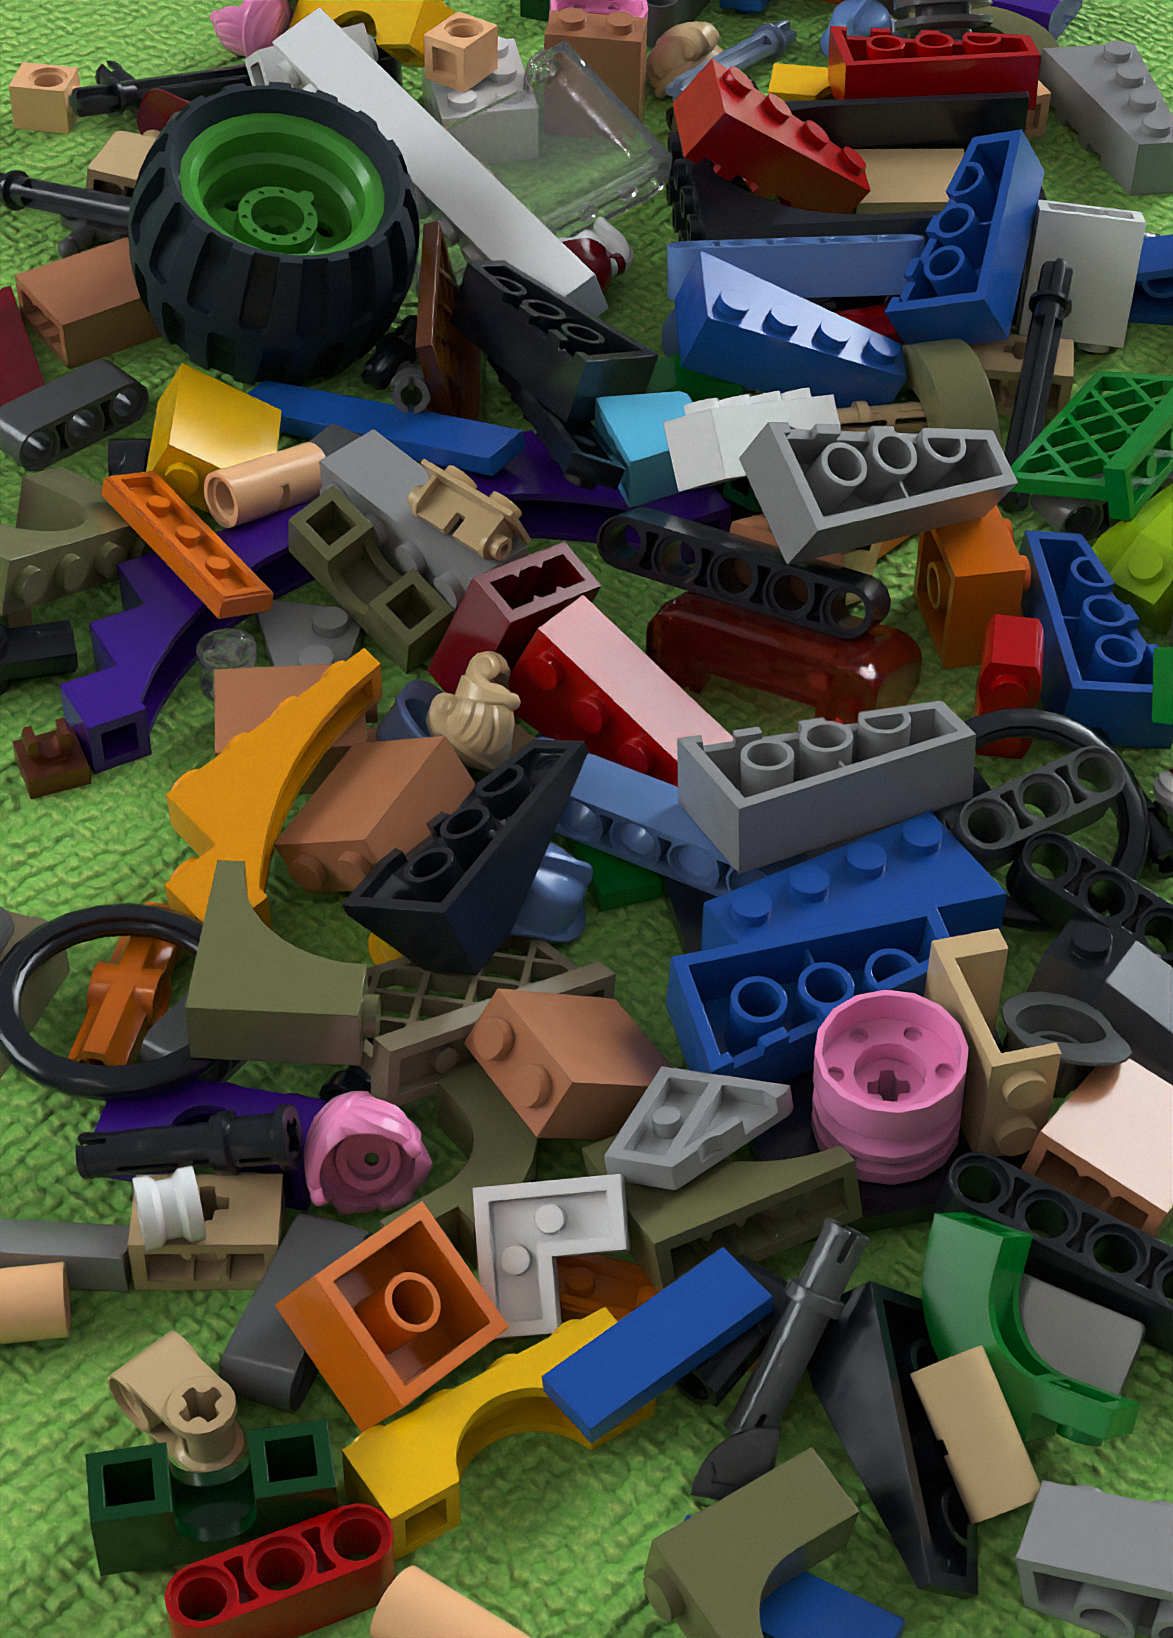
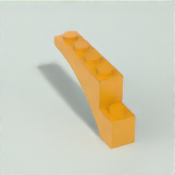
M365 648L347 661L340 660L332 664L316 684L298 697L291 696L283 700L275 708L271 717L251 732H243L233 737L225 745L221 754L199 770L192 769L184 773L174 783L171 791L166 794L171 827L200 857H192L181 863L171 875L170 880L164 884L168 905L172 910L191 915L204 923L217 860L245 861L248 899L261 921L269 929L272 928L266 888L270 865L275 851L273 844L279 838L283 824L302 786L324 754L357 719L382 699L381 663Z

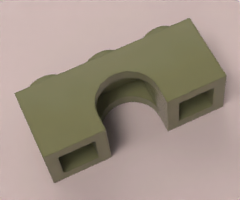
M333 485L288 520L289 552L407 674L438 649L453 619L454 609L414 568L402 576L391 567L374 541V526Z

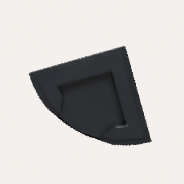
M752 1427L741 1430L723 1440L710 1452L702 1463L695 1477L691 1495L721 1500L773 1470L776 1466L781 1427Z

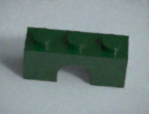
M327 1419L247 1430L249 1447L245 1456L236 1464L214 1472L198 1473L178 1468L169 1459L166 1442L85 1454L90 1526L100 1576L200 1561L337 1509V1488Z

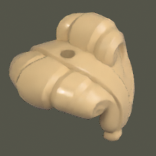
M704 21L678 24L667 30L656 41V46L652 49L646 60V74L651 86L656 88L654 94L657 98L662 99L665 96H669L666 95V85L673 82L675 77L724 51L717 45L720 36L718 30L712 24Z
M493 651L477 653L470 660L465 675H461L455 695L446 692L436 695L431 702L426 717V724L431 737L445 736L463 765L471 769H479L490 773L536 738L533 735H528L524 728L514 723L513 711L519 708L521 701L517 694L510 693L508 681L511 670L507 661L502 655Z

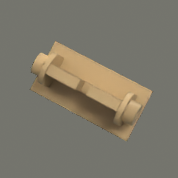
M424 458L420 462L430 478L424 486H415L408 495L407 504L412 508L414 517L424 521L445 535L449 534L460 518L464 521L453 533V538L487 561L493 559L504 560L512 549L513 542L511 539L513 536L526 544L531 542V538L519 521V517L522 515L521 510L507 497L495 491L489 497L476 490L477 485L455 466L448 465L443 470Z

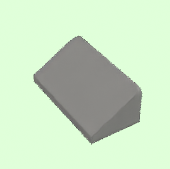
M0 1219V1268L65 1262L69 1289L128 1292L132 1273L127 1246L130 1225Z
M1023 1273L1019 1288L1020 1317L1027 1338L1039 1356L1052 1368L1064 1375L1120 1396L1139 1358L1146 1331L1145 1325Z

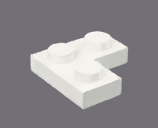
M621 1174L472 1188L479 1284L509 1325V1328L495 1339L551 1335L562 1324L557 1258L630 1251L625 1180Z

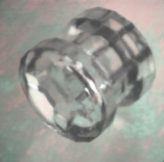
M231 628L214 630L204 635L197 644V660L202 668L199 675L202 694L214 702V670L257 667L255 665L258 656L255 639L245 631Z

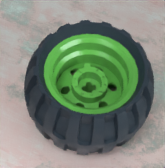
M269 82V85L245 86L244 83L224 86L219 93L207 98L201 95L189 102L179 112L175 120L172 119L163 128L149 149L139 171L131 198L128 219L129 255L134 280L140 298L146 310L151 313L153 322L160 334L170 345L177 344L188 354L191 362L209 371L213 368L234 376V381L255 385L256 381L270 380L302 386L306 380L321 376L325 379L334 377L345 371L356 358L361 359L377 344L380 338L384 336L395 320L411 286L418 257L420 229L415 189L408 174L403 155L394 140H387L379 131L377 122L361 110L356 112L338 102V97L320 90L314 93L292 88L291 83Z

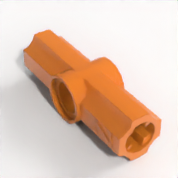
M155 902L145 903V905L162 906L171 909L169 905ZM121 936L111 960H100L93 969L87 990V1014L67 1059L101 1066L135 1064L148 1030L168 1011L171 996V975L182 947L156 938Z

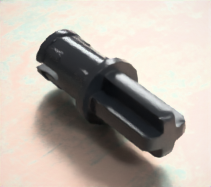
M417 315L406 316L393 333H388L380 338L376 344V352L365 363V370L361 373L364 384H371L375 390H384L391 383V379L401 363L410 360V364L415 363L417 354L415 348Z

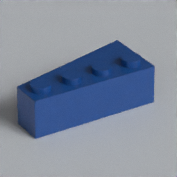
M1022 129L972 138L946 190L949 200L944 210L939 215H933L925 231L929 240L920 258H912L903 275L907 284L901 296L892 297L885 310L886 316L905 345L952 338L961 339L968 345L1009 339L1044 176V169Z

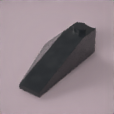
M537 739L530 741L475 785L478 798L451 815L442 811L426 823L431 835L406 855L402 850L395 848L378 861L343 902L342 906L346 914L425 971L477 975L490 962L492 955L510 934L589 753L585 741Z
M1076 912L1044 952L1026 992L1042 991L1063 994L1081 1000L1099 1010L1110 1022L1113 1029L1129 1044L1132 1051L1130 1059L1173 1085V967L1137 940ZM1008 1032L1003 1043V1047L1008 1050Z
M869 1281L842 1294L840 1300L845 1304V1308L839 1320L830 1318L806 1368L810 1373L812 1386L917 1588L966 1600L978 1595L977 1523L971 1524L943 1457L948 1455L943 1440H936L910 1376L915 1371L939 1362L926 1327L922 1299Z

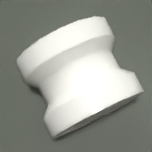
M192 1166L176 1169L171 1178L155 1181L148 1175L132 1178L138 1218L146 1252L162 1249L167 1240L183 1237L191 1243L206 1240L203 1211Z

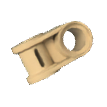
M169 1331L107 1377L110 1392L126 1417L138 1429L148 1433L157 1443L166 1442L168 1454L183 1470L198 1473L214 1472L228 1468L243 1458L246 1450L243 1430L237 1421L234 1420L237 1413L234 1391L229 1383L222 1380L201 1360L194 1348L177 1332Z

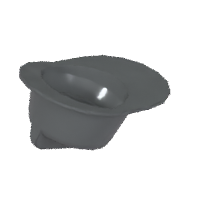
M1042 991L1026 992L1008 998L1001 1009L1003 1022L1008 1030V1052L1057 1043L1062 1054L1053 1098H1065L1071 1091H1075L1096 1066L1120 1064L1126 1062L1132 1055L1129 1044L1113 1029L1102 1013L1081 1000L1057 993Z

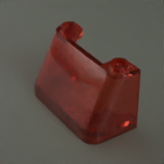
M686 591L661 605L649 621L646 630L645 654L682 689L689 686V691L701 694L710 680V674L813 706L815 707L814 718L824 717L825 721H834L843 725L858 723L859 712L906 706L920 682L922 653L917 642L907 633L883 624H879L861 636L843 639ZM853 616V617L857 618L858 620H864L863 618H860V617H857V616Z

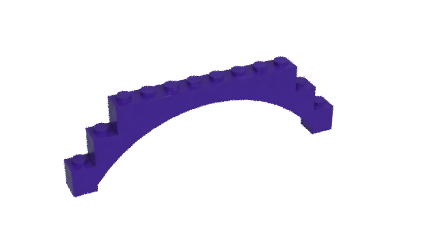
M532 429L523 432L526 448L494 476L461 470L477 485L476 490L488 497L495 491L511 500L521 510L522 515L519 517V521L531 539L580 541L597 544V533L600 526L607 519L639 507L651 508L720 530L730 531L732 506L713 486L685 490L642 505L628 507L618 488L615 490L597 484L595 489L590 490L566 480L563 477V470L549 456L550 451L543 441L536 437ZM436 465L443 470L447 468L446 466ZM312 501L215 532L274 593L273 600L316 580L289 552L288 520ZM627 525L625 529L627 543L632 549L638 551L640 548L638 532L630 525ZM681 541L679 554L682 561L686 565L695 563L693 549L689 544ZM156 552L117 564L124 612L89 623L94 663L97 672L60 684L65 720L69 727L73 726L88 765L94 774L152 754L150 733L159 712L179 681L209 648L232 628L252 615L247 614L218 619Z

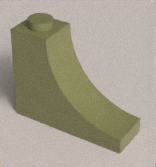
M217 860L185 1004L190 1058L362 1066L366 1037H378L381 1017L380 994H368L367 965L327 959L297 948L283 940L261 921L248 899L245 861Z
M618 1134L582 1148L588 1177L607 1175L604 1155ZM842 1145L818 1153L785 1160L747 1162L723 1159L677 1190L625 1182L630 1251L628 1252L658 1292L665 1289L722 1247L734 1258L744 1255L758 1262L819 1236L824 1227L823 1222L826 1217L840 1222L841 1226L863 1217L855 1160Z

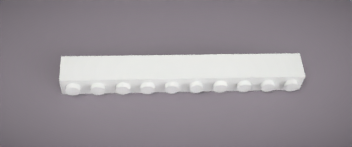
M320 7L272 41L281 59L276 64V67L285 82L291 83L292 88L300 86L303 90L314 93L320 90L338 97V102L356 112L361 110L377 122L378 129L387 140H394L403 155L408 174L415 189L419 217L422 220L430 217L433 222L439 221L446 245L452 248L457 244L461 248L460 252L466 263L505 260L596 317L608 309L596 275Z

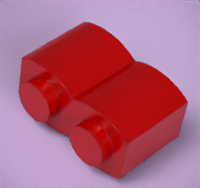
M995 614L990 619L983 634L981 666L976 682L973 716L999 709H1035L1041 694L1044 654V630L1039 619ZM1005 738L987 743L977 749L976 753L978 755L1022 759L1030 749L1033 738Z

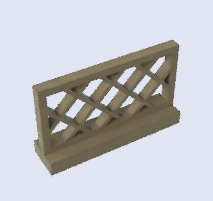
M508 935L492 955L490 962L477 975L425 971L405 956L367 968L368 994H380L381 1010L410 1014L408 1019L381 1016L378 1037L374 1038L373 1045L367 1039L365 1040L362 1066L360 1067L371 1076L370 1094L376 1099L400 1107L438 1093V1080L476 1061L464 1042L497 988L614 998L616 973L600 961L579 968L544 940ZM513 946L525 956L497 953L496 951ZM484 972L519 976L521 979L520 981L485 977ZM531 978L542 980L536 983H530ZM397 985L418 988L417 993L384 988ZM430 990L462 994L466 995L465 1000L428 994ZM477 997L489 998L480 1002H476ZM421 1016L434 1017L425 1021H420Z

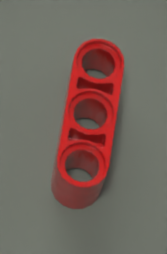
M360 1503L346 1505L189 1564L176 1572L168 1582L164 1594L171 1638H298L374 1608L379 1604L385 1591L396 1578L394 1534L390 1520L384 1512L372 1505ZM357 1553H365L372 1555L371 1557L360 1561H352L345 1559L346 1557ZM282 1582L297 1584L290 1589L282 1591L268 1589ZM203 1612L220 1613L210 1620H191L192 1617Z

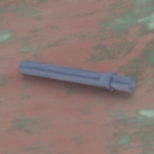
M781 20L775 24H762L754 30L751 37L711 59H714L727 69L733 66L744 72L762 61H774L780 58L788 44L796 41L797 33L790 29V22L786 20ZM711 59L675 77L673 82L666 85V95L671 96L674 102Z

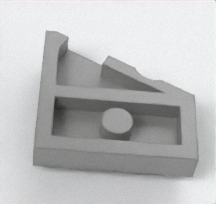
M272 600L270 611L255 613V622L257 628L261 629L265 652L272 667L331 664L340 660L347 661L360 651L366 634L364 629L343 608L335 606H319Z
M661 1066L604 1155L607 1175L621 1174L624 1176L625 1182L677 1190L789 1116L793 1110L790 1085Z

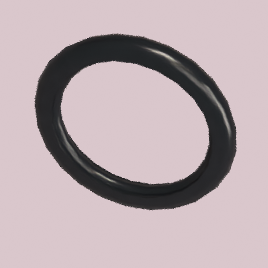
M1034 708L999 709L973 716L964 721L976 734L975 751L987 743L1005 738H1034L1054 743L1070 752L1092 745L1106 747L1115 752L1126 768V783L1114 800L1120 829L1117 850L1110 865L1135 881H1139L1148 860L1151 834L1147 805L1134 772L1112 745L1089 727L1064 715ZM944 808L932 812L946 827ZM1007 895L1002 926L1029 932L1058 931L1021 907ZM1088 899L1090 906L1097 913L1104 916L1109 913L1107 907L1101 902Z
M122 903L96 905L65 913L36 927L14 944L0 962L1 1053L18 1072L44 1088L75 1098L102 1101L146 1098L177 1089L204 1075L222 1059L190 1058L189 1044L164 1057L139 1064L101 1066L79 1063L55 1055L39 1045L28 1033L21 1016V996L26 981L38 967L52 956L76 944L104 937L117 936L156 938L178 945L196 955L203 922L191 915L162 906Z

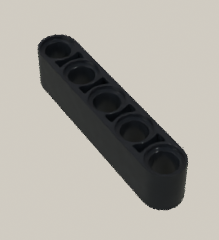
M639 507L611 517L600 526L597 533V548L600 556L607 564L616 569L834 637L852 639L861 636L885 620L890 611L891 598L888 589L881 580L872 575L816 558L787 565L779 547L651 508ZM627 525H630L638 532L640 537V548L638 551L632 549L627 543L625 537ZM681 541L689 544L694 551V568L687 566L680 557L679 546ZM736 558L743 560L750 568L751 582L749 585L740 582L736 577L734 571ZM792 575L799 577L806 584L808 590L806 603L797 600L792 595L789 587ZM847 593H853L863 601L865 606L864 620H858L848 612L846 607Z
M969 1152L959 1156L951 1164L934 1215L935 1213L968 1212L1033 1235L1023 1273L1141 1322L1146 1328L1143 1341L1173 1356V1304L1167 1299H1173V1246L993 1155L983 1152ZM963 1195L976 1197L983 1203L970 1201ZM1030 1229L1042 1231L1050 1238L1038 1236ZM1098 1263L1111 1266L1118 1273L1106 1271Z

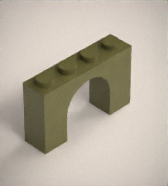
M63 467L23 476L16 528L0 524V616H6L119 580L117 564L155 551L101 496L103 485Z
M810 1447L654 1538L644 1571L643 1584L645 1592L660 1617L668 1622L674 1619L687 1638H764L760 1624V1605L777 1588L846 1547L859 1510L815 1450Z

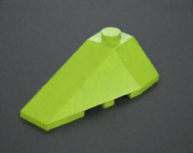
M1173 483L1148 500L1131 521L1121 520L1103 533L1092 547V550L1115 582L1112 593L1116 599L1124 605L1130 604L1140 619L1139 623L1163 636L1171 628L1173 614Z

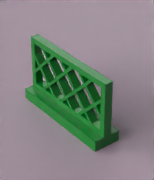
M1096 371L1010 466L1018 483L1009 492L1108 501L1110 519L1131 521L1173 471V376ZM1104 391H1115L1101 396ZM1143 421V422H1141V423H1137V424L1128 426V425H1130V424ZM1110 430H1114V431H1111V432H1108V433H1105V434H1101V435H1098V436H1095V437H1091V436H1094V435H1097V434H1100V433H1104V432H1107V431H1110ZM1064 444H1068V445H1065V446H1062V447L1053 449L1054 447H1058V446H1061V445H1064ZM1121 447V448L1118 449V450L1111 451V452H1108V453H1104V452H1106V451L1113 450V449H1116V448ZM1091 457V458H1088V459H1085V460L1078 461V462H1075V463H1072V464L1067 465V463H1070V462H1073V461H1077V460H1080V459H1083V458ZM1053 468L1052 470L1036 474L1037 472ZM1100 473H1104V475L1100 479L1087 478Z

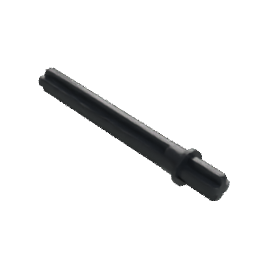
M246 64L120 82L111 77L105 78L99 85L74 88L72 95L68 97V102L72 107L73 114L77 117L107 114L111 118L120 117L124 111L139 109L144 95L151 89H163L181 99L192 101L201 95L207 98L219 93L224 86L238 83L252 86Z
M11 170L7 173L0 172V202L10 210L18 211L25 207L128 228L132 197L30 178L25 172L20 170Z
M1057 258L1056 261H1046L1042 265L1037 291L1029 299L1028 306L1032 312L1004 452L1010 466L1043 430L1064 318L1068 317L1072 310V301L1068 296L1073 269L1066 265V260ZM1008 492L997 505L1002 507V511L1012 514L1013 511L1023 512L1028 507L1030 494Z

